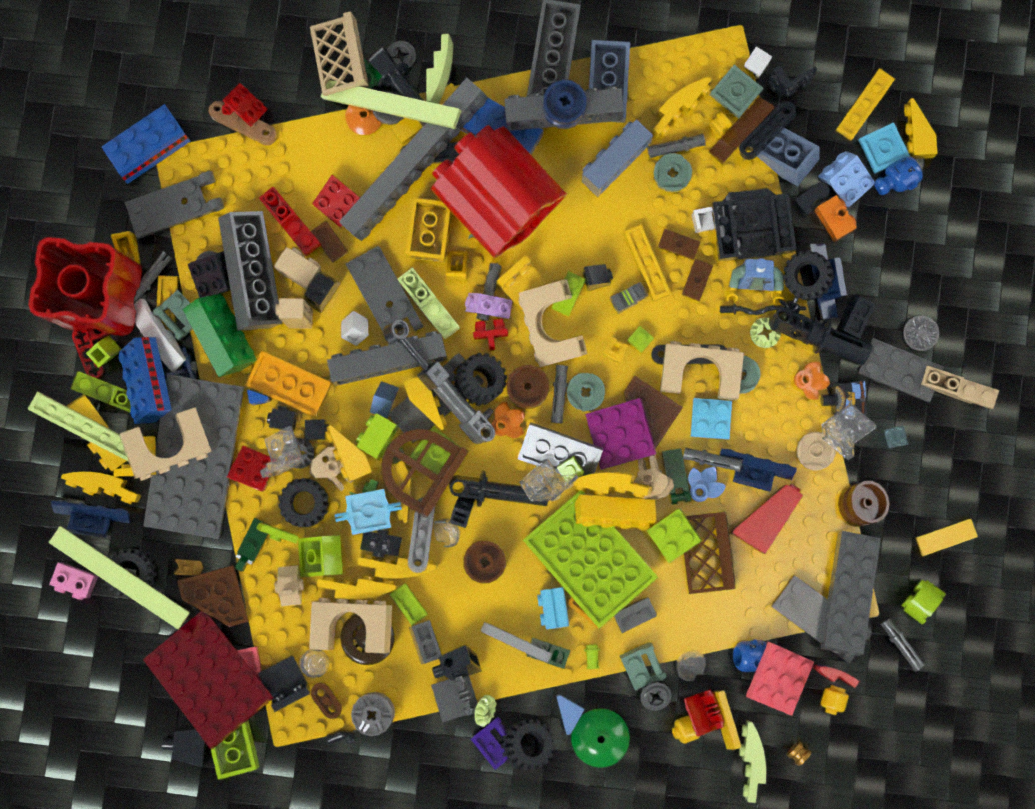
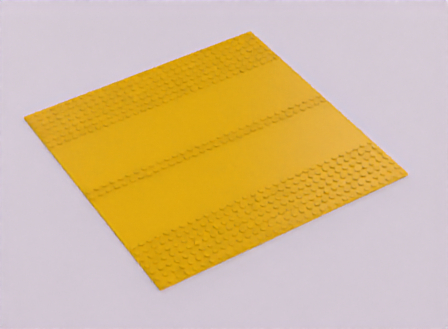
M741 25L630 48L625 123L581 124L569 129L557 127L541 128L543 129V136L533 151L532 156L567 193V196L526 240L514 248L508 249L496 258H493L476 238L468 239L471 233L453 213L451 214L445 263L407 258L406 248L413 198L441 201L431 190V187L437 181L432 176V172L441 163L428 166L422 172L421 177L409 187L407 193L399 198L396 205L384 215L382 221L376 224L369 236L362 241L353 236L344 226L340 228L313 206V201L332 174L361 197L399 155L402 147L414 138L413 136L402 144L391 130L396 124L388 125L383 123L376 132L370 135L356 134L347 125L345 118L347 109L271 125L277 133V139L271 145H263L237 132L190 142L157 164L161 189L197 177L201 173L213 171L216 181L201 187L205 201L207 203L212 199L222 198L225 206L220 211L170 228L182 293L190 303L199 298L188 268V263L196 261L197 257L203 252L214 251L220 253L224 251L219 217L228 212L263 211L278 301L280 298L304 299V294L307 290L279 273L274 267L286 247L291 250L294 247L300 252L302 251L259 200V197L273 186L310 231L327 221L347 249L348 253L332 263L321 246L307 257L304 253L302 254L306 260L310 257L318 262L322 272L336 279L341 284L322 313L312 308V329L289 328L282 322V324L273 328L242 330L257 359L261 351L332 383L327 360L331 359L332 355L342 353L345 356L349 355L350 351L356 349L366 351L373 345H380V347L388 346V341L384 338L383 331L346 266V263L379 246L397 279L413 267L459 325L460 329L446 340L443 338L448 360L439 362L442 367L458 353L465 360L473 354L475 356L477 353L482 355L487 353L489 357L495 356L497 362L501 361L502 364L500 366L502 368L505 367L506 372H504V375H507V380L514 369L522 365H532L540 368L546 374L549 381V392L546 400L534 409H522L513 404L507 394V384L503 389L504 391L488 404H481L480 406H476V402L470 404L475 411L479 410L482 414L488 408H491L493 413L488 418L490 423L495 419L494 411L496 407L502 402H507L510 410H523L525 418L519 426L524 430V434L518 438H510L507 435H495L493 440L489 442L475 444L460 428L459 424L461 422L452 412L445 416L447 425L444 426L445 431H441L457 445L469 451L454 475L479 478L483 470L486 471L488 481L549 489L547 506L485 498L481 507H477L475 499L467 526L463 528L449 523L458 497L450 492L448 484L435 505L428 560H433V564L437 565V569L409 578L375 577V568L357 565L359 557H364V554L373 555L371 551L360 549L363 533L352 535L351 525L348 520L336 522L335 518L341 517H335V514L346 512L347 503L345 496L350 495L349 491L355 494L363 493L366 481L370 483L371 479L379 482L376 490L384 489L386 500L389 504L392 503L388 495L389 491L384 486L380 476L382 475V458L379 461L362 451L367 458L372 472L354 479L352 483L347 482L342 474L339 473L335 477L345 488L340 491L331 480L329 481L327 478H314L309 473L311 463L301 469L289 466L284 459L283 452L285 445L290 440L295 438L305 439V420L324 419L327 421V424L331 425L353 445L357 446L356 440L361 432L365 433L368 428L366 426L368 419L371 415L375 416V414L370 413L374 394L381 381L399 387L391 408L392 411L408 397L403 381L417 377L423 370L421 366L335 386L332 383L315 418L273 398L268 403L250 404L247 389L262 394L245 386L256 361L242 371L218 377L192 329L190 332L200 380L244 387L232 465L242 446L278 459L267 482V488L263 492L232 479L229 480L225 506L235 556L254 518L278 529L295 534L299 538L340 535L343 574L325 576L334 577L335 582L342 583L343 579L354 581L356 586L358 578L363 579V575L375 577L374 581L382 582V579L394 581L393 585H398L397 588L406 583L428 613L427 616L414 625L430 620L441 655L464 645H467L477 653L482 672L469 675L477 703L485 695L500 699L626 671L619 655L648 642L653 643L654 653L660 664L734 648L740 641L754 639L766 641L805 632L771 606L794 575L828 599L837 535L841 531L861 534L860 528L848 524L839 512V496L850 485L834 416L831 413V406H821L820 402L821 395H828L827 388L818 390L819 399L812 400L807 398L803 390L794 384L796 373L804 370L806 364L810 362L821 363L819 352L817 354L813 353L812 345L803 344L802 341L792 339L782 333L779 341L770 348L757 346L750 336L751 326L760 318L769 317L771 319L777 310L768 311L761 315H749L741 311L736 312V315L734 313H720V306L733 305L734 303L736 306L747 307L752 310L762 309L770 305H783L779 302L780 298L776 299V304L773 303V294L776 290L736 288L738 300L734 302L733 296H730L727 301L725 291L730 288L729 283L732 271L742 265L747 259L719 261L715 229L695 233L692 220L693 210L713 208L712 202L723 201L729 192L768 188L776 195L782 194L777 173L758 157L751 160L741 157L738 148L722 165L709 153L711 148L729 129H725L724 134L718 136L710 128L708 122L711 119L714 120L719 112H722L730 120L732 126L739 120L710 96L711 91L733 65L737 66L756 82L754 73L744 67L750 55L744 29ZM591 57L574 60L571 63L569 80L579 84L584 92H586V89H589ZM531 70L473 83L488 98L505 107L504 99H508L511 95L527 97ZM707 77L712 79L710 83L711 89L705 96H700L698 99L700 103L695 110L690 109L688 113L681 110L682 114L676 121L673 119L670 122L671 128L665 135L661 134L659 138L653 135L649 145L682 139L684 136L692 137L704 134L705 146L695 147L686 152L685 150L675 152L682 155L692 168V177L686 188L678 192H667L657 186L653 175L654 167L664 155L649 158L647 148L599 197L582 183L583 168L589 162L593 164L597 159L596 155L603 148L607 150L610 146L609 142L616 135L620 136L623 133V128L630 121L633 123L637 119L652 133L653 129L662 119L658 115V111L667 100L693 82ZM426 92L420 93L419 95L426 101ZM759 95L747 108V110L756 102V100L759 98ZM362 112L360 116L364 118L367 116V113ZM460 130L459 134L453 137L449 143L459 142L467 134ZM674 168L667 172L672 178L678 175ZM183 198L181 203L183 205L187 204L188 199ZM639 224L643 226L671 291L670 295L653 301L624 235L625 230ZM664 229L700 241L694 260L698 259L713 265L700 301L682 295L694 260L658 248ZM449 250L468 251L467 281L447 280L446 271ZM796 252L762 257V259L774 261V267H777L785 275L783 270L787 266L786 262L791 260V256L796 255ZM525 255L530 259L531 265L549 284L564 280L568 271L584 278V267L606 264V268L611 269L613 276L609 286L588 291L585 283L569 317L553 310V304L546 308L542 316V325L546 334L552 339L559 341L583 335L588 354L539 367V364L535 361V350L529 340L530 332L524 322V311H521L513 301L509 319L489 315L486 322V331L494 330L493 320L503 319L505 328L508 329V337L494 338V351L489 350L488 339L474 340L475 322L481 320L476 319L477 313L465 312V301L468 293H483L490 263L502 266L499 274L500 278ZM799 271L798 281L801 285H803L801 274ZM784 280V290L782 291L785 294V302L793 300L795 295L786 287ZM641 282L649 296L618 314L610 301V297ZM497 285L494 297L511 300ZM402 286L424 326L415 331L408 317L403 319L409 327V334L406 338L412 336L422 338L426 337V333L437 331V334H439L438 330ZM231 290L223 292L222 295L235 316ZM799 298L797 301L799 306L806 307V310L800 311L799 314L811 319L807 300ZM388 301L386 303V307L391 308L393 306L392 301ZM353 311L368 319V336L357 346L341 338V322ZM763 325V331L758 335H765L768 339V334L773 330H767ZM639 326L654 337L653 341L642 353L627 341ZM611 337L629 345L620 363L603 355ZM670 341L681 342V345H689L690 343L700 345L720 344L725 346L727 350L728 348H737L739 352L744 353V356L751 358L758 364L760 379L752 391L739 394L738 400L718 398L720 375L716 365L686 364L683 370L681 392L679 394L660 392L663 365L653 362L651 352L657 345L670 344ZM663 351L657 353L660 358L664 357ZM556 365L568 366L566 381L568 384L574 376L580 373H591L598 376L605 387V396L601 405L592 411L583 412L577 410L568 401L566 388L563 424L551 423L554 397L553 382H555ZM473 371V377L479 375L484 381L481 387L487 388L488 381L481 372ZM742 372L741 380H743V376L746 375L745 372ZM636 376L683 407L655 449L657 454L654 456L662 474L666 475L662 451L681 448L683 456L686 447L699 451L707 450L708 453L719 455L721 448L732 449L738 453L751 454L757 458L769 459L772 462L788 464L791 467L797 468L792 480L774 476L772 489L769 492L732 482L734 470L708 464L700 465L699 462L683 459L687 482L688 475L693 468L701 473L707 468L715 467L717 473L716 482L726 485L723 493L716 498L708 497L702 502H697L691 497L690 502L679 501L678 504L674 505L671 504L669 494L667 497L655 500L656 523L654 525L677 509H681L685 516L726 511L736 589L689 594L684 554L673 562L668 563L647 530H640L634 527L622 529L619 526H614L658 576V579L624 608L649 597L657 617L624 633H621L614 617L599 629L567 604L571 596L564 589L569 626L546 629L545 625L541 626L540 614L544 613L543 606L538 605L537 595L541 594L540 590L563 586L526 545L523 539L580 490L575 489L576 486L571 485V482L567 483L561 474L518 459L530 422L593 444L585 414L625 403L624 391L633 377ZM527 383L526 386H524V388L526 390H530L531 384ZM583 387L581 395L589 397L591 389ZM693 398L732 401L729 440L690 437ZM278 406L289 407V411L298 414L294 432L269 428L267 417L268 413L272 412V408L278 409ZM388 416V420L391 421V422H393L394 424H396V423L391 419V417ZM499 423L498 427L504 429V425ZM400 428L397 430L392 441L399 435L403 434V431ZM811 432L826 434L835 445L836 454L834 460L828 467L822 470L807 469L797 458L796 448L798 442L803 436ZM328 439L309 441L314 448V458L325 448L334 447L333 442L329 443ZM419 439L414 444L409 441L398 450L410 456L422 440ZM298 445L297 451L291 452V454L296 455L299 462L300 455L307 454V452L301 451ZM323 456L322 461L326 463L328 459ZM394 456L392 465L401 462V460ZM649 457L643 458L646 462V468L651 469ZM638 460L600 470L598 462L595 473L624 472L635 474L636 479L638 477L637 472H640ZM405 463L408 472H410L412 467ZM415 470L411 476L410 496L418 501L425 496L434 481ZM302 478L311 479L318 482L326 490L325 492L329 496L328 502H330L327 509L328 513L325 514L324 519L319 521L317 525L310 527L294 526L281 515V509L278 506L280 504L279 495L281 496L282 489L289 482ZM461 482L453 484V488L456 490L461 489L463 486ZM790 484H793L800 489L799 493L803 495L766 554H762L731 533L738 524L784 485L790 486ZM614 487L612 493L605 494V496L643 499L633 496V493L630 491H626V493L616 492ZM682 487L675 489L676 494L683 493ZM591 489L583 491L586 495L601 496L594 494V490ZM702 489L696 490L698 496L703 494ZM306 491L298 493L293 501L295 511L303 515L310 513L315 506L314 496ZM409 508L408 523L405 524L403 520L399 521L396 512L391 511L389 517L391 528L381 529L389 531L388 535L402 537L399 550L400 558H403L404 554L409 555L415 513L411 508ZM703 518L696 520L700 523ZM706 518L702 525L711 531L715 526V518ZM689 520L695 529L698 524L693 520ZM701 526L697 529V533L704 540L709 533ZM269 534L256 561L252 565L247 564L244 572L239 571L253 645L258 648L261 668L264 670L290 656H294L310 689L317 683H325L331 688L342 704L341 714L334 719H329L324 716L312 699L311 690L309 695L276 712L271 707L272 700L269 701V704H266L274 746L279 747L321 738L338 730H357L352 723L351 717L353 705L360 697L370 692L383 693L391 699L395 709L393 722L439 712L431 685L448 680L446 676L435 678L432 667L440 665L439 659L425 664L420 663L409 627L412 625L390 596L392 592L378 597L357 599L367 600V604H374V601H386V605H392L391 625L394 630L395 641L392 651L383 661L374 665H361L349 659L344 653L340 640L341 630L345 622L352 615L356 614L353 612H347L339 618L335 628V645L333 650L309 649L312 602H318L319 598H330V602H337L339 598H334L336 590L317 587L318 579H323L324 576L300 577V579H303L304 586L302 590V604L281 606L279 593L275 592L278 567L298 565L300 572L298 541L293 543L281 539V542L270 539ZM710 535L704 544L714 550L718 542L715 537ZM479 541H490L497 544L503 550L506 557V567L503 574L491 583H478L472 580L466 574L463 567V558L466 550L472 544ZM700 543L690 550L694 553ZM703 545L696 553L704 561L711 554ZM713 554L707 561V564L716 570L720 565V559ZM384 555V558L394 560V564L397 565L398 556ZM695 556L689 562L690 568L696 572L703 564ZM375 557V560L383 561V558ZM484 558L481 563L483 566H486L489 561ZM704 565L698 574L708 580L714 571ZM717 574L709 581L715 587L723 586L722 578ZM697 575L692 581L693 590L701 589L705 584ZM708 584L705 586V588H712ZM874 588L869 618L879 615ZM349 599V603H356V600ZM487 622L527 642H530L533 637L570 650L565 669L527 657L525 652L481 632L483 623ZM597 644L598 648H600V651H598L599 668L587 669V654L584 651L586 645ZM360 646L357 648L362 652L363 648ZM647 654L641 655L645 666H651ZM319 689L318 694L320 696H323L325 694V691L323 689ZM335 705L329 706L331 712H335ZM368 710L370 713L368 717L376 719L375 715L377 712L375 710L373 712Z

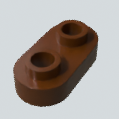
M315 684L311 689V697L325 717L329 719L338 717L342 712V704L327 684ZM319 689H323L325 691V694L323 696H320L318 694ZM330 705H335V712L329 710Z

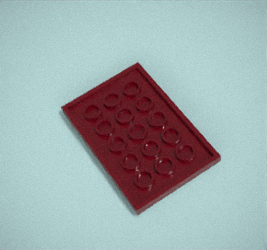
M203 611L199 612L143 659L212 750L274 698L211 616Z

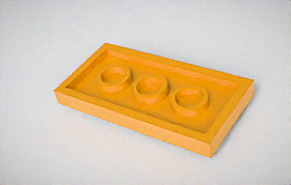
M261 351L245 386L316 418L332 383Z

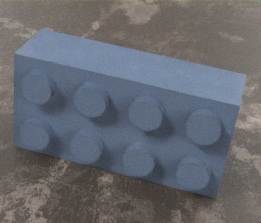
M592 40L589 89L597 88L598 91L605 90L606 87L615 86L617 89L622 88L623 117L622 121L615 122L625 123L630 42Z
M637 119L633 123L630 121L623 128V133L620 136L616 135L609 142L610 146L607 150L603 148L596 155L597 159L593 164L589 162L583 168L582 183L599 197L651 144L653 134Z

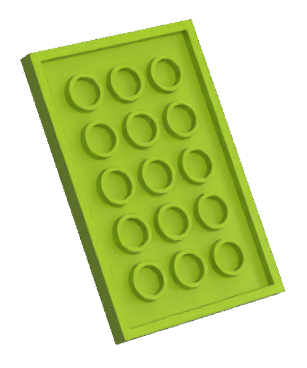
M580 490L524 538L523 541L600 629L658 579V576L614 526L604 528L601 525L583 526L582 524H576L575 501L580 494L586 495Z

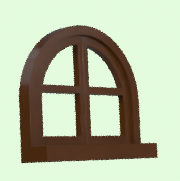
M416 429L407 431L395 438L384 452L381 463L383 482L395 499L426 518L430 515L469 451L464 447L460 448L445 437L430 430ZM421 439L428 441L416 461L398 450L403 444L412 440ZM432 442L450 453L449 458L438 475L420 464ZM394 456L412 467L400 488L392 476L391 466ZM415 470L434 481L421 502L402 491Z

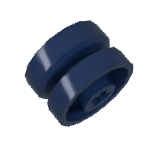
M560 80L549 86L544 94L543 112L547 121L560 129H569L579 124L586 111L587 98L584 90L579 84L571 80Z

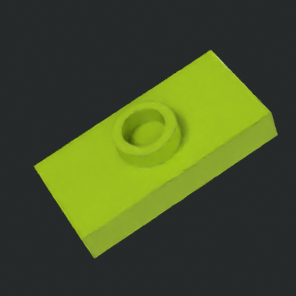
M262 522L258 523L256 528L259 531L270 534V539L281 542V539L297 543L299 538L295 534Z
M406 583L390 594L412 626L428 615Z

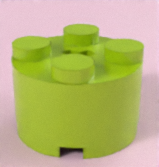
M922 579L913 589L916 592L914 596L910 595L901 606L904 607L903 611L923 625L926 622L925 619L928 616L930 617L940 605L946 593L930 581Z

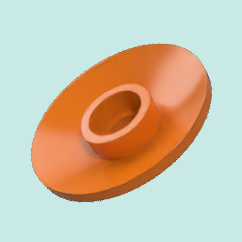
M351 105L346 110L345 118L347 125L356 134L370 135L376 132L382 125L373 115V110ZM366 112L367 116L362 118L360 114Z

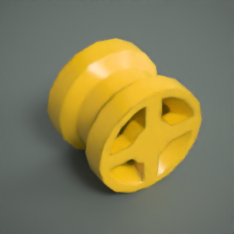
M719 112L714 120L711 119L708 122L710 128L718 136H722L725 129L732 127V123L722 112Z

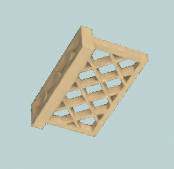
M351 12L343 13L344 17L310 27L324 96L358 86L369 87L357 22ZM343 24L344 28L340 34L333 31L336 25ZM324 29L327 32L321 40L317 37L316 31ZM331 34L337 36L333 45L326 42ZM341 39L347 42L343 51L336 48ZM323 45L330 48L325 56L320 54ZM334 50L340 53L336 62L329 59ZM345 56L350 59V63L346 68L340 65ZM327 61L333 64L329 73L323 71ZM337 67L344 70L339 79L332 76ZM349 73L353 75L354 82L346 84L343 80ZM329 79L335 80L336 84L334 87L327 89L326 84Z

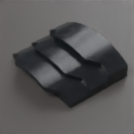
M768 188L729 192L723 201L712 202L719 261L762 258L796 251L789 193L776 195Z

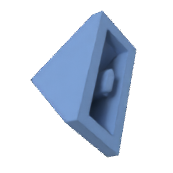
M381 381L374 394L370 413H377L388 419V414L391 411L399 387Z
M559 694L556 696L566 734L569 735L581 717L584 708Z

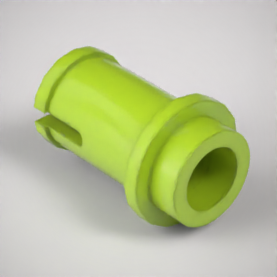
M597 644L586 645L584 651L587 654V669L599 668L598 651H600V648H598Z

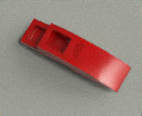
M274 186L259 197V200L306 257L321 246V243Z

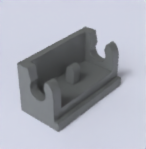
M646 597L622 609L614 618L621 633H624L657 617V614L649 597Z
M430 620L409 627L421 664L434 661L442 656Z

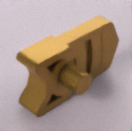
M175 559L178 565L174 571L175 575H200L203 570L201 561Z

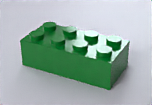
M222 293L197 298L182 309L218 377L242 371L257 361L253 349L245 338V334L242 330H237L236 318L232 314Z

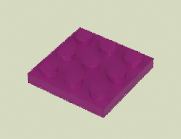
M641 398L585 414L593 444L603 448L599 460L600 470L657 454Z

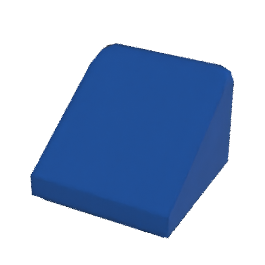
M247 389L250 404L258 405L271 401L270 397Z

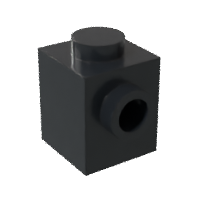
M278 406V409L272 408V412L268 413L267 424H269L271 429L294 432L298 414L289 411V407Z
M324 419L305 420V439L307 441L327 440L325 432L328 431L326 427L330 425Z

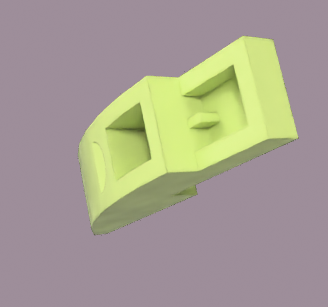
M413 267L398 278V281L445 340L460 329L459 325Z
M746 720V725H742L741 736L744 737V744H741L739 756H742V760L749 762V765L745 767V777H748L747 785L744 784L743 796L746 797L747 802L756 803L758 783L766 784V762L758 732L753 723Z

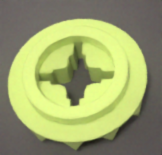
M769 317L756 320L750 329L752 341L761 348L774 346L781 337V333L775 331L768 334V339L765 335H758L763 331V325L767 330H772L769 326Z
M485 695L477 703L475 721L478 725L485 727L486 724L490 723L491 718H494L493 714L496 711L494 697Z

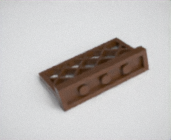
M726 511L686 516L688 520H693L698 524L695 528L696 531L701 526L709 533L694 553L691 550L684 553L689 594L736 589ZM714 517L715 526L710 531L702 523L706 518ZM703 518L700 523L696 520ZM710 535L715 537L718 542L714 550L704 544ZM702 545L711 552L705 561L696 555ZM713 554L720 559V565L716 570L707 564V561ZM694 556L703 563L697 572L690 568L689 564ZM704 565L714 571L708 580L698 574ZM717 574L722 578L723 586L715 587L709 581ZM697 575L705 584L701 589L693 590L692 581ZM708 584L712 588H705V586Z

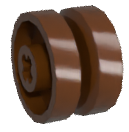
M522 365L514 369L509 375L507 394L511 402L517 407L534 409L540 406L547 398L549 381L546 374L540 368L532 365ZM527 383L531 384L530 390H526L524 388V386H526Z
M863 481L851 485L842 491L838 501L839 512L848 524L855 527L877 523L884 519L888 513L889 498L885 489L878 483Z
M479 541L472 544L466 550L463 558V567L466 574L472 580L478 583H491L503 574L506 567V557L503 550L497 544L490 541ZM484 558L489 561L486 566H483L481 563Z

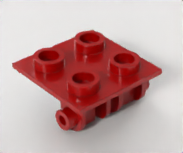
M241 83L222 100L225 103L222 106V113L224 115H231L235 112L250 127L268 110Z
M332 174L312 205L341 228L343 225L339 221L361 197Z
M242 446L227 478L263 492L267 488V482L278 459Z
M711 690L684 699L686 710L689 713L692 727L697 737L724 727L723 723L725 722L722 714L715 715V713L721 712V710H713L714 707L719 705H711L717 702L715 694Z

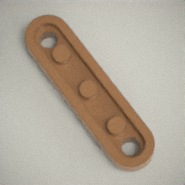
M216 101L210 105L209 114L216 122L263 145H271L276 141L277 133L271 125L257 120L250 127L235 112L231 115H224L222 113L224 102Z

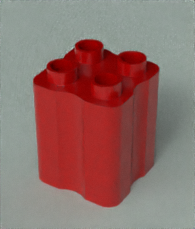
M487 125L475 136L472 132L468 133L454 147L460 155L453 162L446 159L432 172V176L437 180L431 187L432 192L493 258L498 257L508 249L514 248L526 240L567 196V193L505 126L494 130L490 125Z
M51 237L41 240L36 253L37 278L31 288L29 299L30 311L40 318L70 330L85 331L87 329H97L106 334L120 336L131 333L136 316L134 297L140 288L142 268L139 263L108 244L90 242L77 245L66 239Z

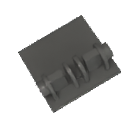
M459 676L455 680L448 679L431 685L442 722L471 715L475 712L477 700L469 676Z

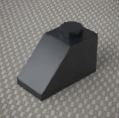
M606 264L586 266L583 269V276L586 279L585 283L588 291L609 286L610 280L613 279L611 269H607Z

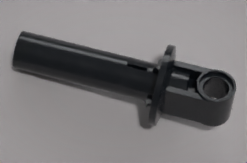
M383 46L367 58L382 76L378 82V86L381 89L392 87L397 95L424 101L405 77L409 70L407 63L396 64ZM418 121L422 127L426 124V122Z
M483 470L479 478L454 475L449 482L450 492L454 496L476 499L477 507H481L485 498L547 506L549 500V489L488 481L486 471ZM461 482L463 486L461 489L456 490L453 488V484Z

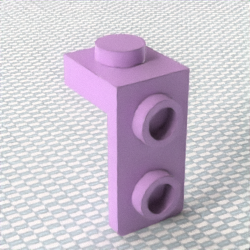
M468 293L465 301V312L509 319L512 300L479 293Z

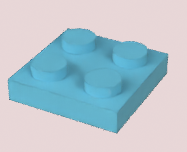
M894 123L858 140L874 174L886 169L887 166L897 160L910 156Z
M693 398L690 437L729 440L732 401Z

